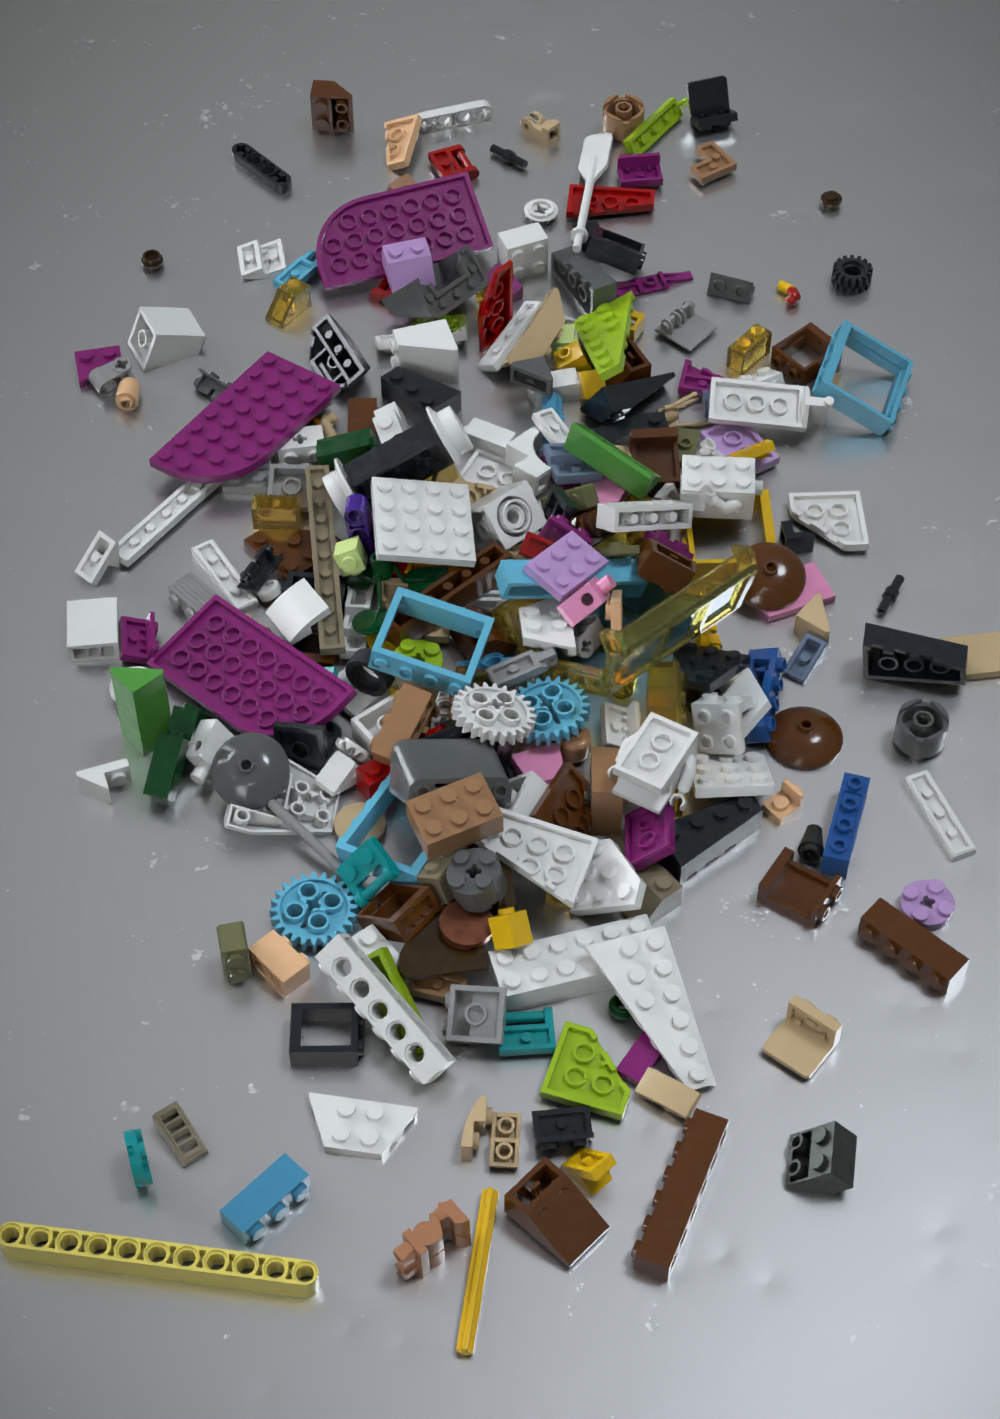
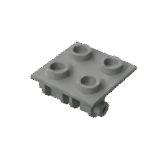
M690 300L685 301L681 308H676L668 318L663 319L661 325L655 329V332L691 351L716 330L718 326L694 313L695 303Z

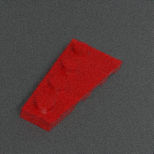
M570 184L566 219L579 217L585 185ZM594 186L588 217L653 211L655 190Z

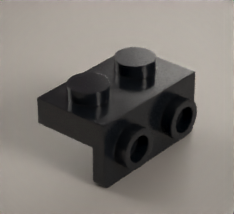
M589 1106L532 1111L531 1113L535 1148L542 1147V1151H555L560 1149L559 1145L571 1144V1148L588 1147V1142H593L594 1140Z

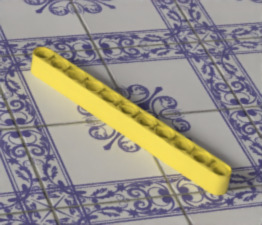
M7 1222L0 1226V1248L3 1255L11 1260L300 1298L313 1297L320 1289L317 1265L312 1261L20 1222ZM12 1238H18L13 1243H7ZM40 1242H47V1244L42 1247H36V1245ZM69 1246H77L74 1250L65 1251ZM97 1250H106L103 1254H94ZM128 1253L135 1254L132 1258H123ZM157 1257L165 1258L161 1262H152ZM186 1261L194 1262L190 1266H182ZM215 1265H223L219 1270L211 1269ZM247 1268L253 1269L249 1274L240 1273ZM275 1272H280L283 1274L281 1277L278 1278L270 1277V1275ZM304 1276L312 1277L308 1282L300 1281Z

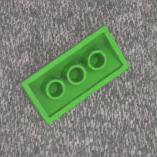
M575 422L571 425L563 448L638 499L642 500L661 479V476L587 426Z
M111 667L110 673L122 735L145 757L154 751L158 733L167 734L171 718L164 670Z

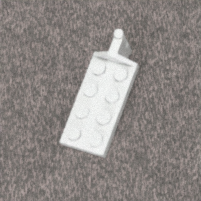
M712 377L710 382L708 423L806 432L807 423H818L820 426L826 425L834 404V398L831 396L826 398L810 397L809 386Z

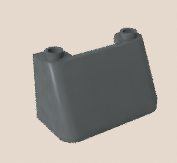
M467 244L433 265L436 289L432 283L428 285L420 284L419 282L421 281L417 278L381 301L392 315L435 321L485 288L488 284V276Z
M480 738L403 739L396 742L392 747L389 792L405 804L410 799L435 790V784L454 783L479 772L482 773L497 804L511 803L512 789L494 746L487 740L481 743Z

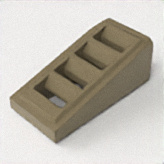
M177 1101L153 1114L152 1118L155 1128L183 1168L209 1153ZM180 1125L183 1126V1127L180 1128L179 1130H177V1131H175L174 1133L170 1134V1131L174 1130L175 1128L179 1127ZM186 1135L190 1136L178 1144L176 1143V1141L180 1140ZM195 1143V1148L185 1154L182 1153V1150Z

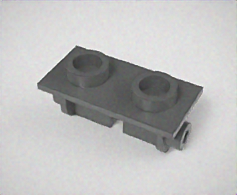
M711 272L707 294L750 304L751 295L755 292V286H753V282Z
M201 368L198 370L202 376L194 381L195 389L208 397L215 391L211 396L213 400L232 384L227 380L223 383L219 380L220 377L213 371L209 370L206 372Z

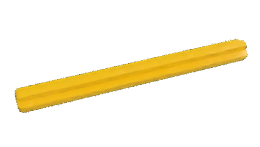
M492 1187L483 1189L481 1193L456 1344V1352L463 1356L472 1355L475 1348L499 1198L498 1190Z

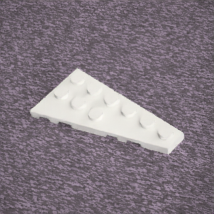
M500 808L503 814L504 831L475 842V844L483 849L494 851L500 861L573 909L598 846L599 838Z
M665 926L585 946V952L597 964L600 973L604 978H607L616 991L615 994L638 1026L645 1031L650 1038L651 1044L660 1052L676 1079L695 1091L714 1087L716 1082Z

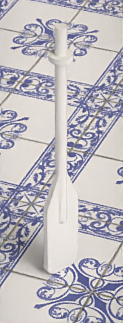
M609 132L590 135L584 139L578 170L586 183L577 227L572 229L570 235L573 241L572 250L575 253L581 251L582 244L588 239V232L585 227L594 183L608 168L613 143V135Z

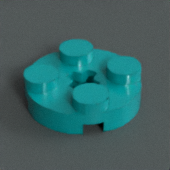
M141 1128L123 1131L136 1189L147 1187V1185L153 1184Z

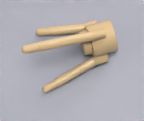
M693 392L656 410V412H665L668 427L684 428L709 425L707 421L676 423V420H679L677 410L700 400V397H695L697 392Z

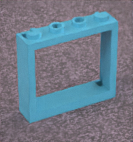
M844 320L833 332L811 395L820 398L833 397V408L877 435L882 436L887 430L891 431L893 425L898 420L895 417L903 405L901 399L908 390L906 384L913 375L910 372L914 362L847 320ZM845 346L894 375L882 413L832 383Z
M398 586L371 650L368 667L455 696L458 694L459 689L464 691L466 685L471 687L495 618ZM397 612L479 639L466 674L462 675L382 648Z
M390 774L380 783L378 790L372 798L367 800L363 810L352 820L345 834L338 839L335 849L342 863L359 847L396 797L389 792ZM424 851L421 852L411 867L394 861L400 870V875L395 880H390L389 882L419 885L416 876L424 868L425 864L429 862ZM380 866L372 875L378 877L381 873H383L382 866Z

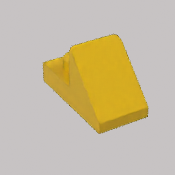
M580 1148L561 1166L590 1195H595L612 1180L609 1170L617 1162L610 1153Z

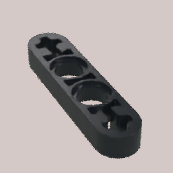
M237 143L232 146L233 160L272 190L282 194L292 189L291 176L250 145ZM251 162H260L258 164H250Z

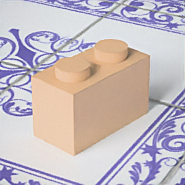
M274 929L248 948L250 964L284 997H287L311 978L309 967L311 964L307 956L302 952L298 953L293 948L290 940L284 935L280 936Z

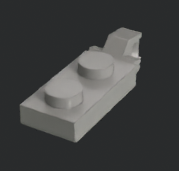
M552 647L542 652H533L531 649L486 668L485 671L492 686L496 683L498 688L503 686L509 688L546 672L558 664V659Z

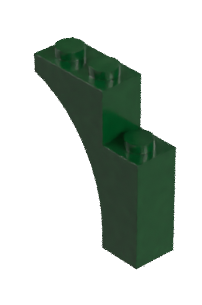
M370 427L319 439L316 445V459L320 465H329V472L335 470V458H338L345 465L353 458L359 457L370 451L373 447L380 445L381 442L379 437L374 435Z
M183 703L182 707L174 705L167 734L158 733L143 794L175 802L182 774L188 761L186 753L201 720L212 719V717L204 714L205 709L188 703Z

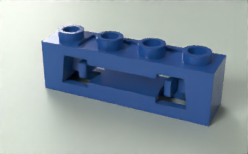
M778 647L749 649L748 655H750L751 665L747 668L751 670L758 684L761 679V683H763L762 690L772 707L744 740L745 743L770 742L772 731L776 729L775 714L780 708L779 693L783 691L782 677L783 673L787 671V662L785 657H782Z
M847 772L844 773L823 852L820 874L833 877L838 874L842 876V879L846 880L868 794L870 778Z

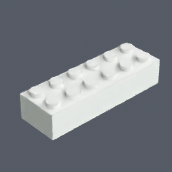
M647 914L534 940L532 943L517 948L488 951V971L494 987H506L508 989L506 1012H517L612 989V985L600 973L597 964L585 952V946L650 930L652 926Z

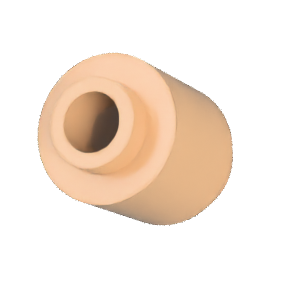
M125 377L119 382L115 403L120 409L130 411L138 406L141 386L137 379Z

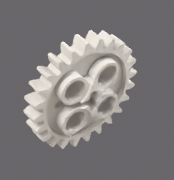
M483 682L482 687L473 683L472 688L466 685L464 691L459 689L458 694L454 696L451 713H453L452 720H457L456 727H463L462 733L471 732L470 738L473 739L478 736L481 743L489 740L490 744L494 745L495 741H499L502 746L505 745V741L514 745L515 740L523 742L524 737L529 738L530 732H533L537 715L534 714L535 708L530 707L531 701H524V695L516 696V690L509 692L507 691V686L498 688L496 683L489 687L486 682Z

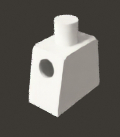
M217 719L200 721L186 753V758L195 766L190 778L200 785H203L207 778L211 779V765L218 749L227 740L234 737Z

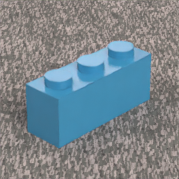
M284 1153L219 1210L222 1224L245 1246L253 1240L257 1241L264 1235L268 1226L274 1221L281 1220L296 1201L300 1202L308 1195L311 1189L309 1174Z

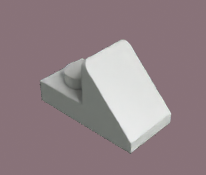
M100 530L74 571L86 581L96 586L109 565L116 568L120 566L119 543Z
M337 750L317 775L314 784L334 797L357 784L355 768L362 764Z
M127 758L76 772L80 792L110 804L112 801L109 788L132 782Z

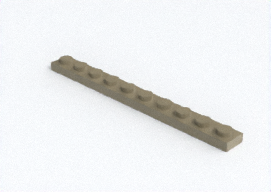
M329 465L305 467L315 591L331 611L330 615L318 622L321 656L346 654L339 571L333 557L336 545L332 499L322 480L323 476L329 474Z

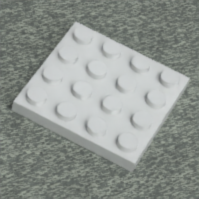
M372 477L370 486L376 560L463 567L475 566L476 554L468 484Z

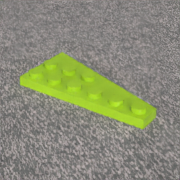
M632 291L610 303L601 304L595 311L583 314L573 322L602 382L624 370L626 358L624 350L628 346L626 339L629 338L632 323L630 314L634 311L632 303L636 299Z

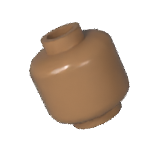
M578 728L579 735L570 734V741L564 738L560 739L559 747L564 760L577 763L588 758L591 752V734L588 729Z

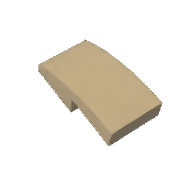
M650 1067L647 1068L634 1090L638 1096L659 1104L666 1111L684 1119L690 1117L702 1096L687 1085Z
M481 1095L468 1115L462 1134L461 1160L473 1161V1150H479L480 1135H486V1124L492 1125V1107H487V1096Z
M493 1112L489 1167L518 1169L521 1113Z

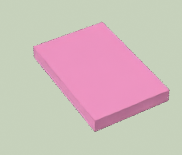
M815 562L804 564L806 583L797 601L781 610H761L768 622L799 613L815 594H821L824 605L835 601L836 595Z

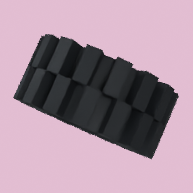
M845 255L842 259L839 257L833 265L831 283L835 289L839 288L841 293L844 291L848 295H850V292H853L854 295H858V291L864 293L871 285L872 264L870 262L867 263L868 260L866 258L861 260V256L854 258V255H850V258Z

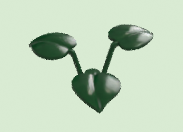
M374 552L370 557L371 563L366 565V569L362 573L355 576H347L348 587L354 590H365L372 584H377V611L368 609L357 613L352 620L353 629L362 635L371 636L379 633L383 624V617L388 612L382 611L381 581L389 580L393 572L397 574L404 584L408 583L409 590L420 593L449 573V568L420 567L408 571L405 575L406 577H404L399 571L397 563L392 564V561L376 560V552Z

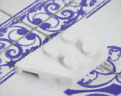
M545 599L519 608L523 646L542 648L543 650L551 647L555 650V647L567 649L568 655L576 656L573 627L568 624L556 608L561 602L557 599Z
M746 668L722 695L726 696L729 693L739 692L742 696L752 697V707L742 713L744 738L772 707L749 668Z
M309 1093V1102L312 1106L318 1131L320 1132L323 1148L328 1153L382 1160L390 1151L391 1145L397 1142L404 1134V1129L407 1125L418 1117V1107Z

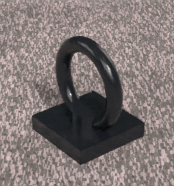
M276 721L273 725L274 740L282 746L288 759L315 775H318L329 761L328 748L336 745L337 738L342 737L341 728L332 721L325 725ZM326 730L332 733L329 737H327Z

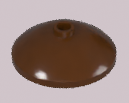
M762 542L749 546L736 558L732 569V583L738 596L748 605L764 611H776L792 605L801 596L806 583V571L801 559L788 547L778 543ZM767 567H773L775 570L769 571Z
M797 706L787 708L775 715L776 729L772 731L771 740L766 742V745L773 757L780 763L798 770H816L831 764L839 756L843 745V734L839 724L829 714L813 707Z

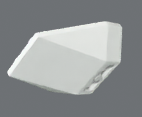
M288 759L290 764L289 781L285 790L276 801L313 835H331L340 793L334 797L314 784L317 775ZM247 762L243 765L244 770H247L251 767L250 762ZM227 804L224 826L227 829L249 835H297L269 809L268 805L255 810L234 804Z

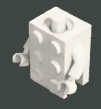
M705 438L700 443L702 447L700 455H682L680 501L693 504V517L752 520L755 495H762L763 480H755V458L726 457L715 449L716 444L710 438Z
M650 712L640 729L623 740L615 758L616 764L607 771L610 779L613 777V774L619 776L617 783L612 789V793L657 814L661 813L668 801L673 807L675 800L682 798L680 810H685L688 804L685 794L690 792L696 776L699 732ZM676 788H677V789H678V793L673 794L674 791H675Z

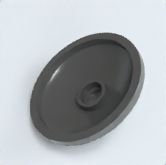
M256 732L242 733L227 740L216 752L211 765L212 783L222 800L229 805L234 804L252 810L267 806L268 802L272 799L276 800L285 790L290 776L289 760L282 746L270 736ZM247 762H250L251 767L247 770H244L243 765Z

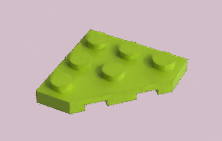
M565 1021L540 1090V1097L572 1107L589 1106L590 1112L622 1121L630 1099V1089L625 1082L623 1083L617 1073L616 1066L607 1051L603 1050L594 1030Z

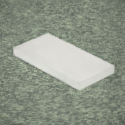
M476 449L457 478L464 479L467 482H478L499 488L500 486L512 484L513 468L505 464V458ZM551 480L549 488L535 497L541 508V498L548 496L552 485H554Z

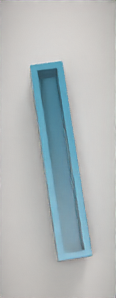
M637 558L607 559L609 561L607 567L598 573L596 577L600 580L606 574H609L616 582V587L612 590H622V597H641L648 582L637 574ZM501 560L495 574L501 599L555 598L523 571L525 564L530 560Z

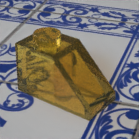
M292 276L278 288L265 319L275 326L284 329L312 305L310 285Z

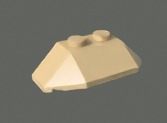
M555 287L548 292L501 366L508 368L515 361L544 356L545 359L552 350L549 346L553 340L557 341L564 332L562 326L565 323L559 289Z

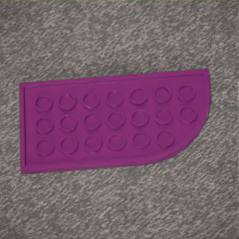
M468 172L363 196L347 202L334 211L324 223L316 245L317 269L324 291L329 292L387 277L382 264L383 245L425 237L433 265L467 244L475 255L493 251L494 245Z
M267 351L149 459L150 466L173 478L192 483H218L247 475L264 465L341 392L340 384Z
M217 594L146 662L150 669H163L165 680L238 732L262 733L273 739V725L276 721L325 725L336 717L357 695L355 688Z

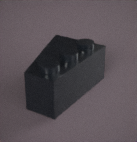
M399 366L381 376L382 397L389 403L395 401L403 414L415 424L427 418L431 422L426 407L439 412L450 405L455 414L462 411L460 390Z

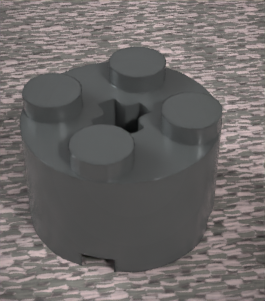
M922 699L907 701L901 706L897 715L893 735L897 747L915 761L938 754L945 745L949 728V715L945 708L935 701L931 700V703L922 702Z
M471 848L467 850L461 849L454 853L453 859L447 868L446 876L454 898L462 908L469 912H485L492 909L491 905L495 904L498 900L500 903L506 895L508 886L495 852L483 848Z

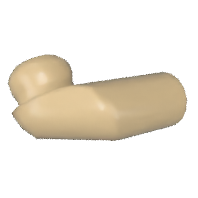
M330 412L328 415L324 414L320 421L325 438L337 435L332 425L337 424L339 420L334 412Z

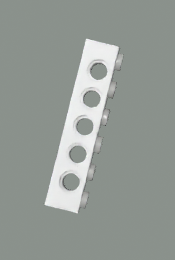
M348 933L337 934L315 956L320 962L318 966L321 971L336 981L338 991L353 1001L356 1005L354 1007L356 1012L362 1018H367L374 1026L372 1028L373 1032L381 1040L387 1041L392 1047L391 1053L397 1060L403 1061L409 1067V1074L416 1082L423 1085L433 1083L456 1061L453 1055ZM346 960L351 965L349 975L343 970V964ZM363 982H366L369 986L367 996L361 991ZM381 1003H384L388 1010L385 1017L381 1016L379 1012ZM399 1024L403 1025L406 1030V1035L403 1039L397 1033ZM418 1045L424 1050L422 1060L418 1059L415 1054V1049Z

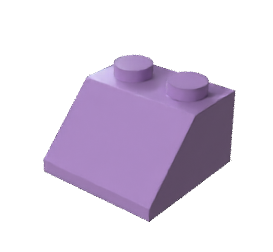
M425 237L382 246V264L392 293L417 278L421 281L419 282L420 284L428 285L432 283L436 289L432 257Z

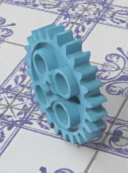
M547 676L546 680L542 682L538 677L535 684L527 681V688L519 686V694H515L516 696L524 695V701H531L530 707L535 708L534 714L537 715L533 732H530L529 738H526L527 744L536 740V746H539L542 741H546L548 747L551 741L555 740L560 745V739L564 738L570 741V734L578 736V728L585 729V722L590 720L589 713H591L588 695H585L584 688L579 689L577 682L571 685L569 678L561 682L560 676H557L554 681H551L550 676Z
M312 871L311 878H307L304 873H301V880L299 881L291 877V885L282 883L283 891L276 890V899H271L270 918L272 927H275V931L279 935H284L291 940L293 948L301 944L302 951H305L308 946H312L313 952H316L318 945L324 948L337 934L353 932V924H357L355 916L358 914V905L354 901V895L349 888L345 887L344 881L337 883L336 875L327 879L326 872H323L321 877H316L315 871Z

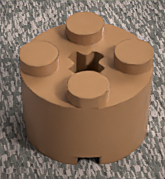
M625 94V97L613 95L607 98L603 105L602 133H612L613 139L623 144L622 141L644 122L645 109L642 100L630 94Z

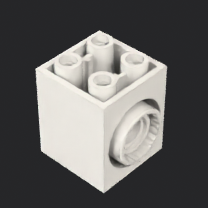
M527 480L500 486L470 505L474 545L478 552L494 541L507 550L523 540L527 531L534 533L546 523L544 511L539 506L534 496V491Z

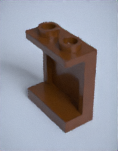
M678 427L631 429L629 445L631 456L661 476L659 482L648 493L660 490L665 483H674L676 489H680Z
M784 847L759 883L757 899L814 928L819 920L824 921L827 917L831 902H837L843 891V887L840 886L842 876L836 874L834 879L831 880L793 861L794 851Z

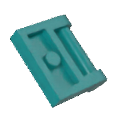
M375 836L368 837L336 869L338 875L354 895L355 903L361 908H364L371 901V898L390 880H395L400 875L399 868ZM382 866L383 873L364 889L362 884Z
M543 1007V1010L506 1012L503 1045H499L500 1057L555 1052L556 1041L552 1007ZM541 1021H544V1024H528V1025H511V1026H506V1024H509V1023H525V1022H541Z

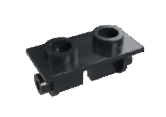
M271 545L261 546L259 552L254 557L256 562L251 561L246 569L241 572L240 583L237 587L258 593L283 560V557L274 555V549Z

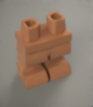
M452 1199L446 1202H439L436 1209L429 1214V1221L418 1223L414 1227L413 1232L408 1228L402 1233L403 1243L393 1250V1255L397 1260L395 1263L396 1270L405 1280H408L417 1272L424 1278L430 1273L431 1268L438 1267L445 1261L443 1244L445 1240H452L458 1248H465L471 1245L470 1220Z

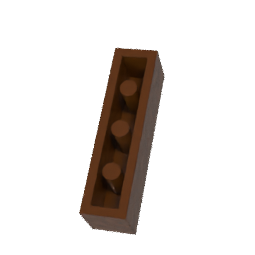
M881 897L861 916L858 933L862 938L882 949L888 957L899 961L909 972L923 978L932 988L940 990L947 995L966 974L969 958Z

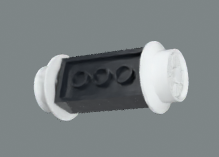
M450 405L439 412L426 407L431 422L428 418L417 422L411 428L394 435L391 439L373 447L363 455L353 458L345 465L338 458L334 459L335 470L323 476L322 480L331 499L343 517L346 499L355 493L364 495L368 500L370 510H372L370 486L372 477L424 481L454 464V462L458 467H461V455L472 450L473 445Z

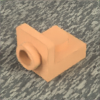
M785 779L782 782L781 790L762 803L763 812L780 826L802 810L804 793L798 785Z

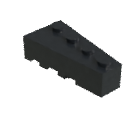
M871 623L865 624L863 678L965 685L968 662L967 645Z
M739 796L676 819L675 853L663 858L675 879L680 884L684 883L688 876L694 872L698 873L709 861L714 858L718 859L725 854V850L729 847L738 845L761 828L762 807L754 796Z

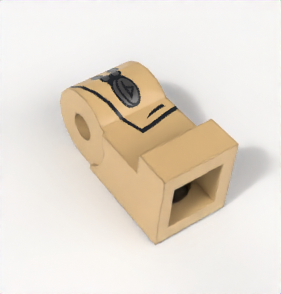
M534 111L520 121L524 133L547 148L560 139V121L556 119L549 121L539 112Z

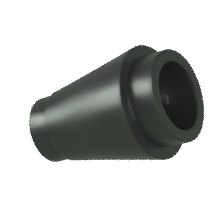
M816 824L807 826L797 849L801 860L806 863H816L823 857L822 828Z

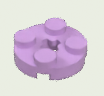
M939 879L919 880L906 885L899 904V909L902 913L928 931L939 930L949 923L955 908V900L952 893ZM923 902L932 903V909H928L927 906H921Z

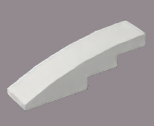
M372 584L365 590H354L350 587L348 589L343 623L346 654H340V659H351L356 651L361 648H367V635L358 634L353 629L352 620L357 613L372 609L375 584Z

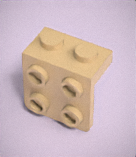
M794 995L788 1003L786 1018L764 1043L763 1052L802 1078L808 1079L839 1042L842 1024L834 1016L825 1014L817 1009L809 1000L801 999Z

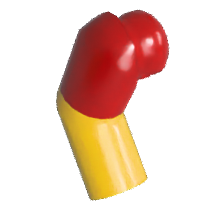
M784 280L779 281L776 289L788 295L785 301L789 305L795 306L797 301L801 299L798 289Z

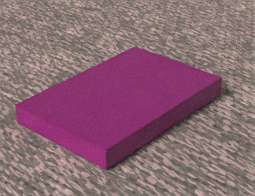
M669 801L660 814L640 807L625 815V857L635 868L636 872L675 853L674 806L672 807Z

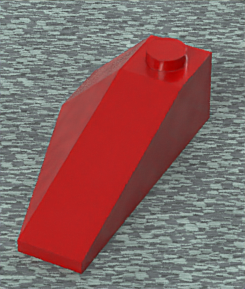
M511 260L494 271L478 310L479 351L482 353L493 345L513 318V262Z

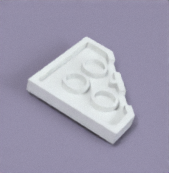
M860 491L788 493V506L792 519L843 551H865L869 549V539Z
M610 838L598 841V846L573 909H570V912L575 916L641 909L647 885L638 876L629 860L622 854L618 845Z

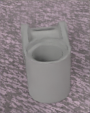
M126 357L116 358L101 367L93 369L89 374V381L100 396H111L117 392L118 384L125 377L135 378L131 372L132 362Z
M589 614L573 628L576 655L581 658H589L608 639V634L597 614ZM561 648L562 653H563L565 656H567V657H574V656L568 655V650H567V649H562V648Z

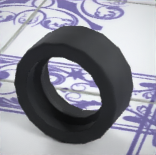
M361 648L354 653L346 664V676L351 684L362 693L374 697L382 696L393 684L395 677L369 668L368 663L372 649ZM364 667L373 671L378 678L369 674Z

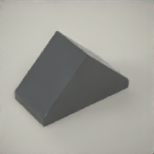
M544 356L515 361L510 364V382L547 397H552L553 377Z

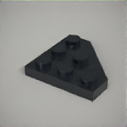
M694 642L683 643L681 647L672 652L673 663L678 666V672L682 679L686 680L688 689L710 694L751 665L750 655L741 654L737 650H720L715 646H698Z

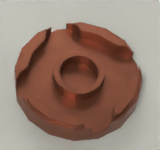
M454 901L442 910L439 918V930L444 941L454 948L461 950H471V948L477 946L480 948L491 939L492 935L488 918L493 917L489 910L485 912H469L462 908L457 901Z

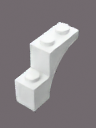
M395 401L373 411L375 417L372 420L381 444L391 439L394 435L409 429L404 414Z
M536 425L512 441H509L505 447V464L513 468L512 484L527 480L534 491L535 497L549 488L551 467L543 463L536 455V452L541 448L542 432Z

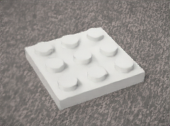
M747 752L743 755L719 754L708 756L702 753L696 755V776L692 784L695 798L775 795V784L764 754Z

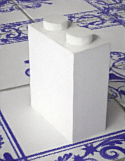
M117 597L67 601V649L70 663L120 658V612Z

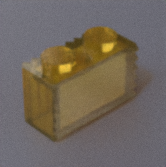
M759 324L753 325L728 347L726 366L740 375L748 373L753 366H756V363L764 359V356L770 354L772 332Z
M253 495L251 508L253 529L302 530L303 506L300 495Z

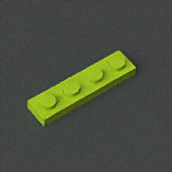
M675 97L667 99L622 141L628 155L643 154L683 116Z

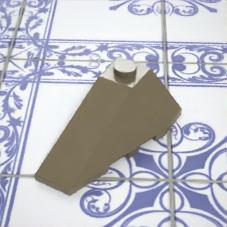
M613 833L603 838L613 840L625 856V841ZM655 862L636 872L647 885L641 909L621 911L626 919L647 914L650 924L653 925L681 905L683 886L665 868Z

